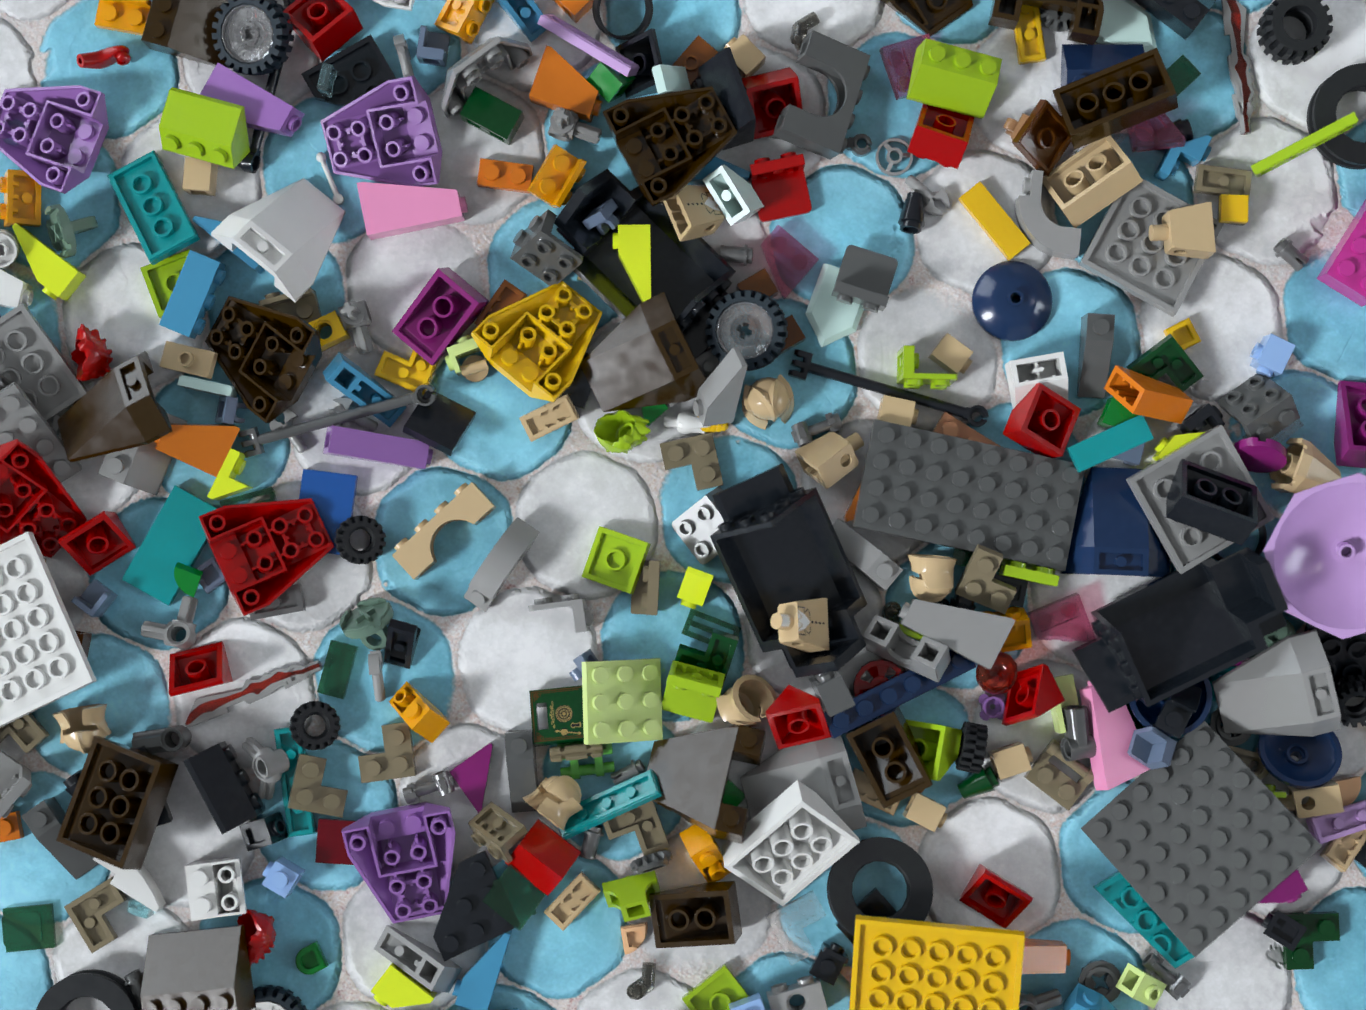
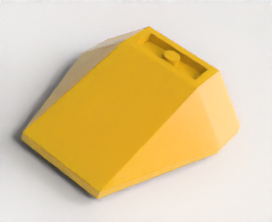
M561 281L490 314L471 332V336L489 364L529 397L555 402L572 384L603 313L564 281Z

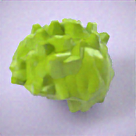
M625 410L605 414L597 420L594 427V433L599 443L606 449V452H623L626 454L633 447L647 441L648 438L645 435L649 434L651 430L646 427L649 420L641 416L631 415Z

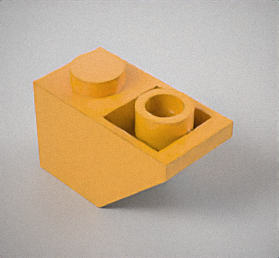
M408 682L389 701L408 726L431 743L450 724L441 711Z
M694 824L679 833L690 857L707 882L719 881L731 873L724 867L722 851L714 837L709 835L707 831Z

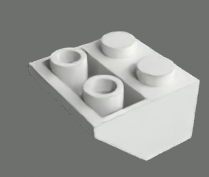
M1064 352L1012 360L1005 364L1013 409L1037 383L1043 384L1068 400V374Z
M216 858L194 861L185 866L191 921L247 913L240 858Z

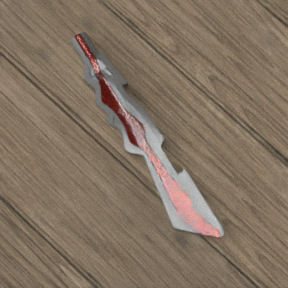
M1221 0L1224 36L1230 35L1231 54L1227 57L1230 80L1234 88V94L1231 96L1235 116L1239 121L1240 134L1247 135L1251 133L1250 116L1254 110L1251 101L1254 95L1251 83L1254 79L1248 72L1251 59L1243 54L1247 9L1237 0Z
M317 660L305 665L292 664L287 669L276 668L270 674L265 672L259 680H246L242 690L197 698L185 725L192 727L229 713L227 708L243 701L251 704L271 695L280 687L284 686L287 689L305 680L310 674L321 671V662Z

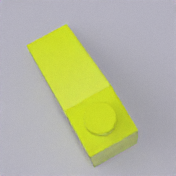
M14 223L12 226L14 233L37 281L44 286L42 291L54 300L59 297L67 301L86 278V275L67 260L60 257L58 253L27 229Z
M650 224L618 225V233H613V249H618V257L641 301L644 302L651 298Z

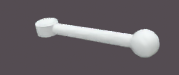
M319 152L316 155V160L321 163L334 194L333 202L341 205L344 202V197L339 194L326 163V154Z

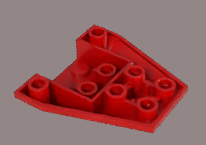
M15 439L0 445V544L26 532H33L42 555L52 558L62 547L58 543V539L87 521V517L42 456L20 440Z
M312 498L227 505L199 516L209 546L243 616L269 606L334 548Z

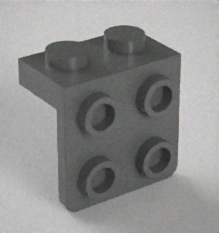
M548 209L540 217L536 215L525 231L521 229L513 239L515 246L510 259L551 286L555 283H560L582 263L583 256L551 234L557 215Z
M847 246L832 296L837 297V301L851 305L854 302L863 305L862 308L870 312L878 313V310L883 312L887 306L888 294L898 261L895 258L861 247Z
M1259 374L1250 377L1218 400L1220 408L1242 424L1247 438L1257 437L1259 438L1258 441L1265 442L1266 438L1270 439L1300 418L1292 395L1267 376Z

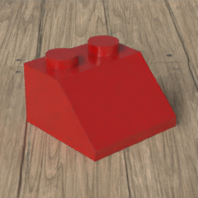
M296 0L283 11L289 14L291 19L287 22L293 24L294 31L304 44L322 61L363 29L355 10L345 0Z
M790 67L741 78L756 117L754 139L773 135L780 111L789 104L803 109L798 76Z
M923 104L907 152L912 153L918 158H926L938 162L944 167L958 169L969 142L975 117Z
M1037 383L1011 411L1003 435L1036 455L1050 458L1061 457L1064 454L1081 408L1043 384Z

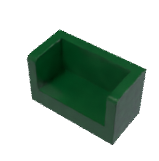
M476 86L460 113L464 122L507 145L511 144L524 120L521 110Z

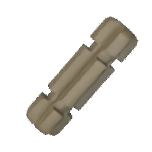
M575 744L566 745L564 748H561V746L552 747L549 750L551 762H561L562 759L570 761L587 759L588 756H592V758L603 756V745Z

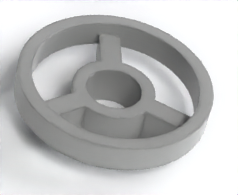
M890 138L879 145L875 160L878 168L884 174L899 176L910 168L913 154L902 153L899 148H892L888 143H901L907 150L909 145L904 140ZM883 146L888 151L886 159L889 164L886 170L881 166L878 158L879 151ZM897 152L899 159L896 161L892 160L890 153ZM902 158H910L909 164L904 170L890 172L892 166L899 164Z

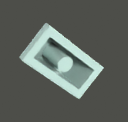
M721 165L703 179L730 226L747 220L764 207L751 184L726 165Z

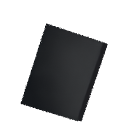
M651 28L615 47L616 52L640 67L635 75V80L625 91L627 99L658 93L652 67L662 64L655 29Z

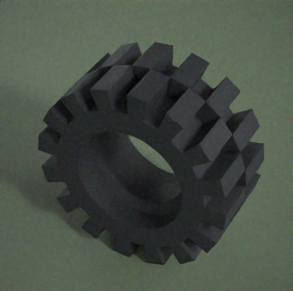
M368 516L349 517L340 524L341 526L335 532L336 538H334V543L337 546L335 548L341 554L340 556L350 563L369 564V562L375 561L383 553V546H386V542H384L386 535L382 531L383 527L375 519ZM358 529L365 530L370 536L369 546L361 551L354 549L350 544L351 534Z
M1348 675L1349 680L1347 681L1343 677L1340 678L1341 684L1334 683L1340 708L1341 722L1347 727L1349 723H1351L1352 727H1357V723H1361L1362 727L1366 726V678L1364 680L1362 675H1357V679L1353 675ZM1352 697H1365V699L1358 705H1345V703Z
M310 701L296 708L293 716L290 718L289 731H291L293 740L299 746L308 750H322L333 744V741L337 739L341 725H339L340 718L337 716L336 710L329 706V704L321 701ZM311 715H319L325 721V730L319 736H310L305 731L304 723Z
M965 721L961 727L962 736L958 757L955 761L956 769L979 774L984 763V756L986 755L988 728L987 725Z

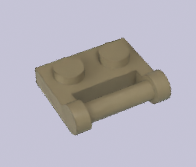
M1055 739L1049 742L1031 766L1032 770L1027 771L1024 775L1028 781L1068 811L1086 787L1094 780L1091 767H1086L1078 760L1067 762L1063 758L1060 743ZM1054 755L1078 773L1081 778L1076 783L1051 764L1049 759Z

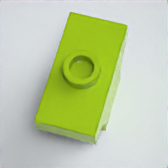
M655 870L602 883L608 908L615 907L620 909L624 922L651 916L649 894L661 892Z

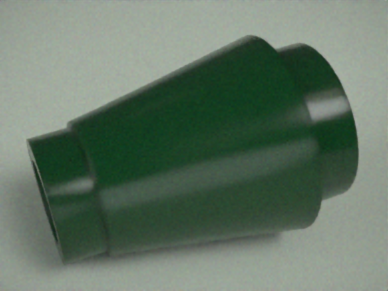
M989 765L985 768L982 766L979 774L972 773L961 783L957 784V787L962 797L966 799L995 791V787L999 786L1000 783Z

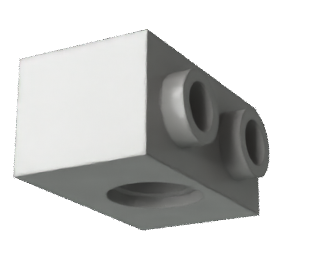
M812 975L797 979L798 983L788 986L786 983L773 985L771 990L766 992L771 1010H828L820 980L817 977L813 978ZM793 995H802L804 1002L800 1006L791 1005L789 1000Z

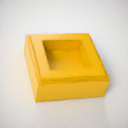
M1221 194L1219 196V223L1246 224L1248 222L1249 195Z
M1190 318L1163 331L1165 336L1171 334L1183 350L1201 342Z

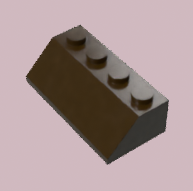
M1157 48L1052 90L1074 150L1178 108L1177 93Z

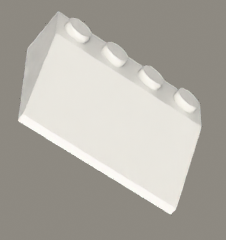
M797 780L746 824L742 844L726 841L721 845L724 867L781 906H784L856 846L860 839L816 792Z

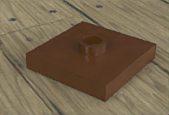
M1040 99L1012 143L1036 170L1044 171L1043 176H1049L1071 143V140L1060 114L1047 100Z

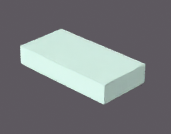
M662 64L652 67L658 94L691 90L685 67Z
M185 375L179 376L177 384L187 389L219 396L237 398L238 394L233 386Z

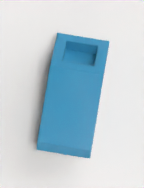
M1205 135L1172 146L1165 152L1154 177L1163 181L1169 175L1174 176L1181 161L1193 167L1200 161L1204 162L1212 147L1208 146L1212 137Z

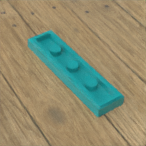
M289 727L274 729L276 749L284 750L290 762L289 770L282 773L281 777L288 837L315 834L317 829L313 812L287 808L298 755H306V749L299 746L293 740Z
M650 769L581 801L580 805L583 809L569 817L565 829H560L562 837L567 840L661 797L662 793L655 772Z

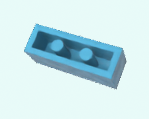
M190 250L159 325L193 339L197 335H201L206 321L203 320L207 310L210 311L216 300L214 293L217 285L221 286L226 277V271L224 270L226 265Z

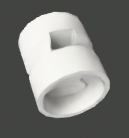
M0 229V268L9 266L18 257L20 243L14 233Z

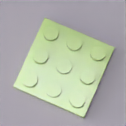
M660 658L582 662L584 744L663 740Z

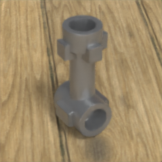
M832 412L825 414L826 420L810 426L807 425L806 421L791 426L793 431L791 435L794 442L798 444V447H802L812 442V436L828 430L835 433L839 432L838 429L843 428L839 414H832Z
M446 769L433 774L434 781L417 787L414 783L407 784V787L402 789L406 803H413V805L420 803L419 797L438 791L440 796L455 791L453 776Z
M1154 953L1147 955L1142 962V965L1145 967L1144 970L1150 975L1153 973L1157 974L1167 984L1165 990L1174 999L1183 998L1190 991L1188 988L1192 984L1180 973L1176 976L1170 973L1162 965L1164 959L1159 955L1156 956Z

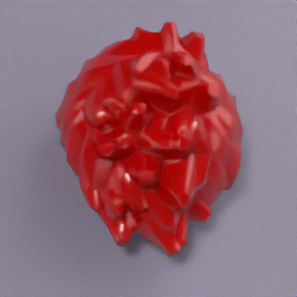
M81 324L80 328L77 329L75 350L71 353V360L79 365L76 371V379L80 381H88L100 376L104 377L107 372L111 371L109 364L113 361V358L110 357L112 349H107L105 343L107 340L105 338L100 339L97 329L90 331L84 324Z
M247 909L246 914L238 917L237 923L245 927L251 967L252 963L257 964L259 959H265L264 954L271 952L269 948H274L276 931L273 927L274 918L272 916Z

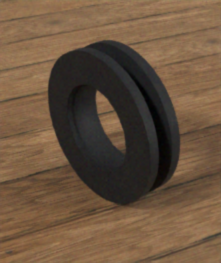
M1366 63L1353 64L1338 70L1316 89L1307 110L1309 135L1337 121V104L1345 94L1355 91L1366 92ZM1342 133L1316 147L1321 155L1338 166L1357 170L1366 169V142L1354 141Z
M887 837L864 839L832 865L827 880L828 903L837 922L851 935L854 936L856 915L868 916L855 903L852 895L853 881L857 872L862 867L874 861L886 862L895 866L903 875L907 885V897L902 908L887 918L924 921L926 919L933 899L931 874L922 857L907 844Z
M83 970L73 973L53 985L43 995L36 1010H66L73 1000L80 997H93L100 1000L110 1010H142V1006H138L129 986L124 984L126 981L119 976L103 970Z

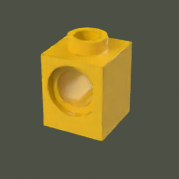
M335 310L308 323L319 332V337L323 327L331 326L332 334L329 338L321 339L320 337L322 352L351 338L348 331L343 327L339 313Z

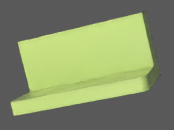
M1073 674L1054 677L1065 699L1064 702L1051 709L1054 731L1060 734L1066 733L1062 708L1069 705H1079Z

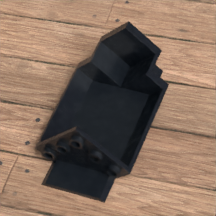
M606 169L578 187L554 222L558 227L556 230L574 247L575 251L583 256L582 263L573 271L624 320L642 301L618 257V249H613V233H618V226L613 230L610 228L605 235H602L598 231L597 226L588 230L582 221L594 208L612 198L618 206L612 213L618 218V225L650 224L651 298L665 292L676 315L675 318L696 358L709 347L706 341L708 337L705 335V329H707L706 321L710 316L709 312L716 306L717 301L728 294L726 290L732 284L730 278L736 271L701 237L680 242L663 202L652 206L638 186L630 191L617 177ZM737 305L727 313L723 319L721 333L745 311L743 307Z
M781 463L712 495L724 522L718 525L719 530L713 533L710 538L762 652L782 649L796 678L839 671L866 646L854 616L867 605V602L816 487L807 490L804 487L794 489ZM827 598L829 650L806 653L779 642L778 629L772 628L770 623L772 615L778 613L777 607L779 604Z
M1246 547L1218 562L1210 557L1183 574L1176 570L1090 612L1094 619L1091 626L1097 638L1072 649V652L1108 713L1134 700H1141L1149 707L1267 649L1268 646L1264 637L1287 626L1282 612L1288 610V607L1269 561Z

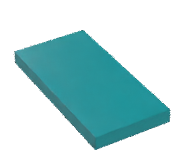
M154 150L107 175L152 265L200 240L158 154Z
M175 485L122 580L171 606L180 590L174 577L175 566L179 562L193 567L207 542L199 516L218 508Z

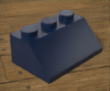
M1062 44L1061 87L1145 53L1143 44Z

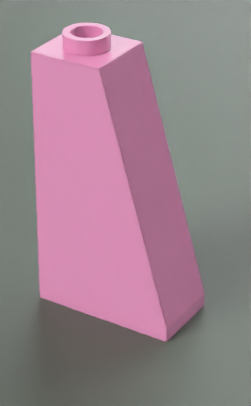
M370 182L357 183L366 233L371 240L465 221L464 213L468 212L465 196L460 197L456 189Z
M1090 680L1086 681L1088 686L1080 689L1079 692L1081 705L1087 706L1089 731L1096 743V755L1090 758L1094 776L1093 781L1096 791L1110 790L1150 769L1127 753L1133 732L1137 730L1127 706L1124 705L1108 713Z

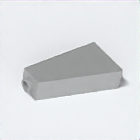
M912 599L910 604L905 602L898 615L902 618L901 625L948 646L949 650L990 670L1016 621L1009 617Z

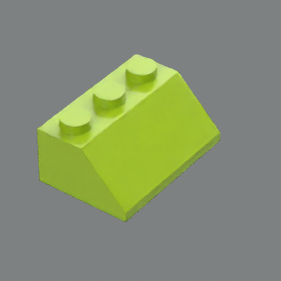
M926 38L916 48L907 99L983 119L998 84L1002 59Z
M174 87L169 90L159 124L162 149L234 169L250 152L244 106Z

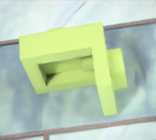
M471 335L457 339V344L446 348L449 354L445 356L447 366L450 372L455 370L458 376L462 375L458 359L481 351Z

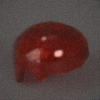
M1002 651L999 652L991 670L977 665L976 668L978 685L983 691L992 695L1008 692L1014 686L1018 677L1017 663L1011 655Z

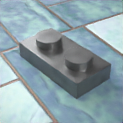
M295 584L290 586L269 606L251 613L250 620L305 611L302 585Z

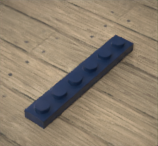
M949 650L951 661L939 682L907 670L853 697L855 706L832 717L824 712L831 738L834 739L976 668L975 663Z

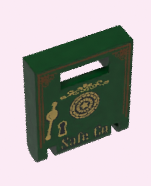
M582 685L529 691L533 744L535 747L584 742ZM537 707H547L549 729L539 730Z

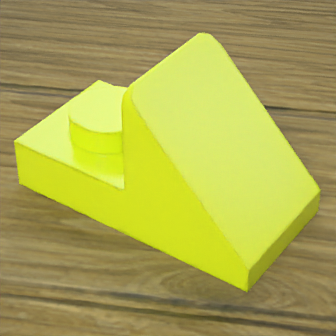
M230 448L207 495L208 498L221 500L253 489V487L235 479L236 475H240L245 468L244 453Z

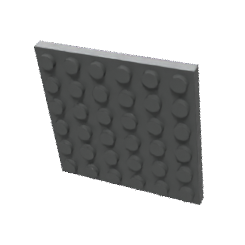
M1205 720L1176 743L1170 766L1150 769L1142 773L1081 828L1194 957L1199 955L1323 847Z

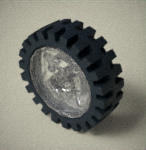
M228 0V3H222L220 6L222 11H217L214 16L219 20L212 24V28L217 29V33H212V39L218 42L213 45L216 51L221 52L218 54L220 60L226 61L224 64L228 68H233V71L246 75L270 74L274 72V69L282 67L281 62H286L289 58L286 53L291 52L293 48L289 45V41H294V35L289 34V31L294 30L293 24L287 22L291 18L288 13L283 12L285 8L281 4H277L276 0Z
M754 290L735 291L717 301L716 306L709 312L710 316L706 321L707 329H705V335L708 337L706 341L712 349V354L720 362L733 347H739L747 364L746 371L757 370L771 364L778 358L781 350L785 347V340L788 337V324L784 317L785 314L779 307V304L766 294ZM749 324L748 329L752 331V334L744 337L745 332L742 331V327Z

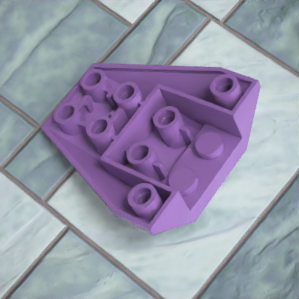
M414 75L387 80L320 121L334 174L395 185L421 187L439 183L442 160L439 134L430 97Z
M81 85L5 89L0 100V151L38 184L64 194L90 177L109 129L105 94Z
M421 802L414 805L375 811L342 829L341 832L349 859L393 924L442 913L449 893L456 835L449 807Z

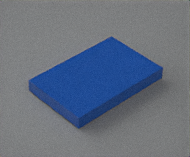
M303 469L299 499L312 498L334 545V548L328 553L341 555L335 548L337 547L336 543H334V538H336L335 532L343 521L353 517L358 476Z

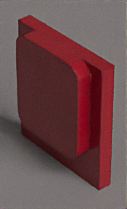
M318 819L315 863L353 865L347 855L341 831L355 821Z

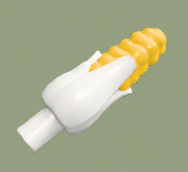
M680 412L678 417H664V427L677 428L678 432L684 434L715 433L728 429V423L703 427L699 416H695L694 413Z

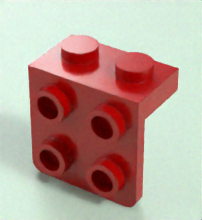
M788 152L780 155V159L770 160L769 157L755 160L754 164L750 165L749 172L752 187L764 205L758 211L761 222L765 223L803 215L811 211L812 206L804 174L805 161L803 154L796 155V152Z

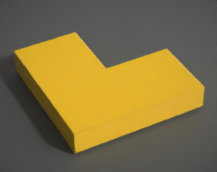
M384 350L374 376L415 392L416 388L420 385L430 384L439 360L432 366L414 350L409 360ZM424 389V390H423V392H422V395H423V396H424V394L426 393L427 389Z

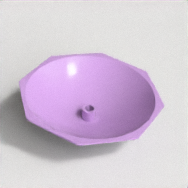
M1356 473L1294 493L1263 550L1287 604L1288 610L1284 612L1341 639L1366 633V475Z

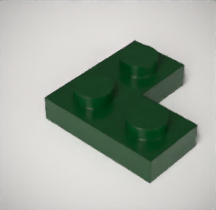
M1171 334L1167 335L1126 367L1129 370L1156 380L1167 374L1183 392L1204 377Z
M713 628L706 652L680 644L675 661L724 673L725 682L739 636Z
M1335 911L1283 913L1307 928L1294 951L1283 946L1284 968L1286 970L1314 969L1313 942L1340 941L1339 913Z

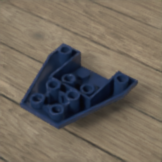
M1090 468L1078 501L1066 570L1060 571V574L1159 578L1170 574V557L1126 481L1127 478L1142 469Z

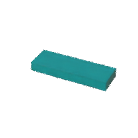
M1139 415L1067 448V451L1077 472L1080 473L1154 439L1144 416Z

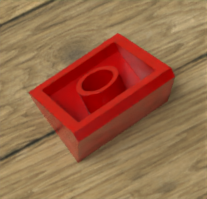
M110 511L101 512L58 539V543L90 576L136 548L134 541L116 512Z
M222 641L170 654V697L233 682Z
M1040 664L1011 674L1002 725L1008 726L1039 717L1065 701L1048 665Z
M788 685L766 710V716L778 750L831 737L820 699L796 687Z
M538 819L511 853L513 860L509 864L505 863L548 896L566 875L581 854V851Z
M979 864L961 894L959 901L1006 929L1032 902L1033 897L1013 883Z

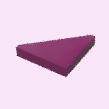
M492 742L450 771V774L478 813L483 809L493 749Z

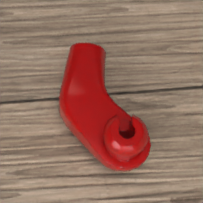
M118 45L95 52L78 54L76 59L80 68L103 69L116 62L122 66L127 65L131 57L129 55L130 50L126 46Z

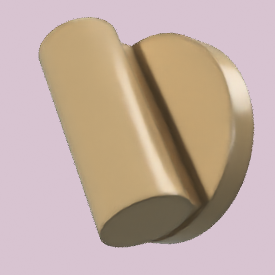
M472 355L464 360L460 369L462 376L467 380L480 382L487 377L489 365L483 357Z

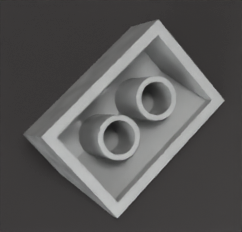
M167 413L170 423L187 424L188 422ZM152 442L147 445L106 454L98 474L157 495L173 457L156 450L155 446L157 443Z

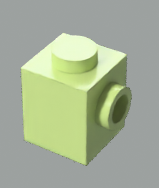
M1128 963L1115 987L1131 998L1154 1009L1167 984Z

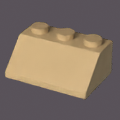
M1109 135L1090 143L1053 169L1049 176H1043L1042 183L1071 225L1077 228L1143 182L1131 160L1112 136Z

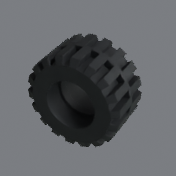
M1275 0L1263 12V16L1258 21L1260 27L1257 29V36H1261L1258 43L1259 46H1265L1266 49L1263 51L1265 55L1272 54L1271 60L1277 62L1281 59L1283 65H1288L1291 62L1293 65H1297L1313 57L1329 41L1330 37L1328 35L1333 31V26L1329 25L1333 21L1332 15H1327V11L1330 10L1328 5L1323 6L1320 3L1322 0ZM1284 17H1295L1303 23L1306 29V38L1304 40L1294 39L1286 33L1283 27Z

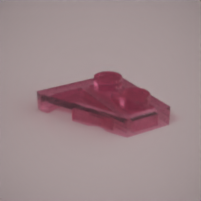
M929 34L887 45L879 50L896 100L907 97L916 48L926 38L930 39Z
M1165 113L1127 128L1132 153L1184 147L1186 142L1183 134Z
M780 225L776 226L760 246L783 299L788 297L819 260Z
M1078 593L1071 594L1027 613L1035 637L1038 640L1055 639L1067 642H1089L1095 639Z

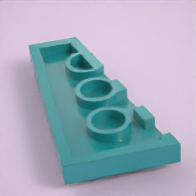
M1119 871L1093 886L1172 967L1176 969L1194 958L1192 953Z

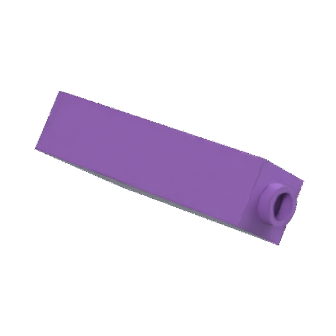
M217 63L200 95L244 106L247 128L292 137L294 132L300 128L302 118L305 115L303 112L220 63Z
M332 425L327 427L323 454L415 469H426V464H431L433 449H430L429 445L419 440Z

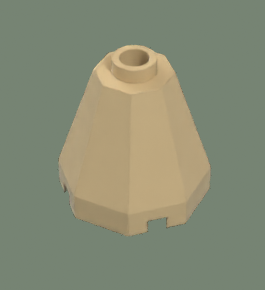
M1290 438L1286 442V444L1290 445L1287 448L1286 465L1278 471L1269 472L1270 479L1275 480V483H1271V488L1285 493H1297L1341 478L1340 470L1310 441L1303 438Z

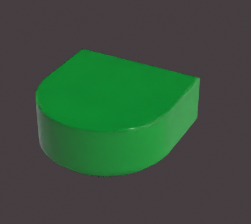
M317 941L305 946L296 955V966L304 974H314L329 966Z

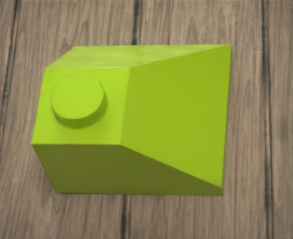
M905 719L914 736L931 780L940 781L958 757L962 730Z

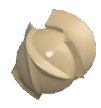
M780 374L777 378H761L751 386L745 385L742 411L748 421L766 430L768 420L775 422L778 417L785 424L794 409V395L790 384Z
M907 554L911 571L919 574V577L909 576L910 588L915 597L922 601L934 603L941 601L951 593L954 588V567L957 559L939 555Z
M745 675L737 679L734 685L725 691L723 695L719 698L716 697V702L723 721H728L732 725L752 727L756 725V722H761L759 716L761 718L767 717L766 710L777 699L773 687L763 678L756 675Z
M92 704L53 713L52 715L57 720L61 729L60 744L65 743L71 749L88 754L94 736L106 739V736L112 733L105 720L107 704Z
M568 775L545 777L536 790L522 797L538 813L562 830L565 829L569 817L583 809L580 805L582 797L581 788Z

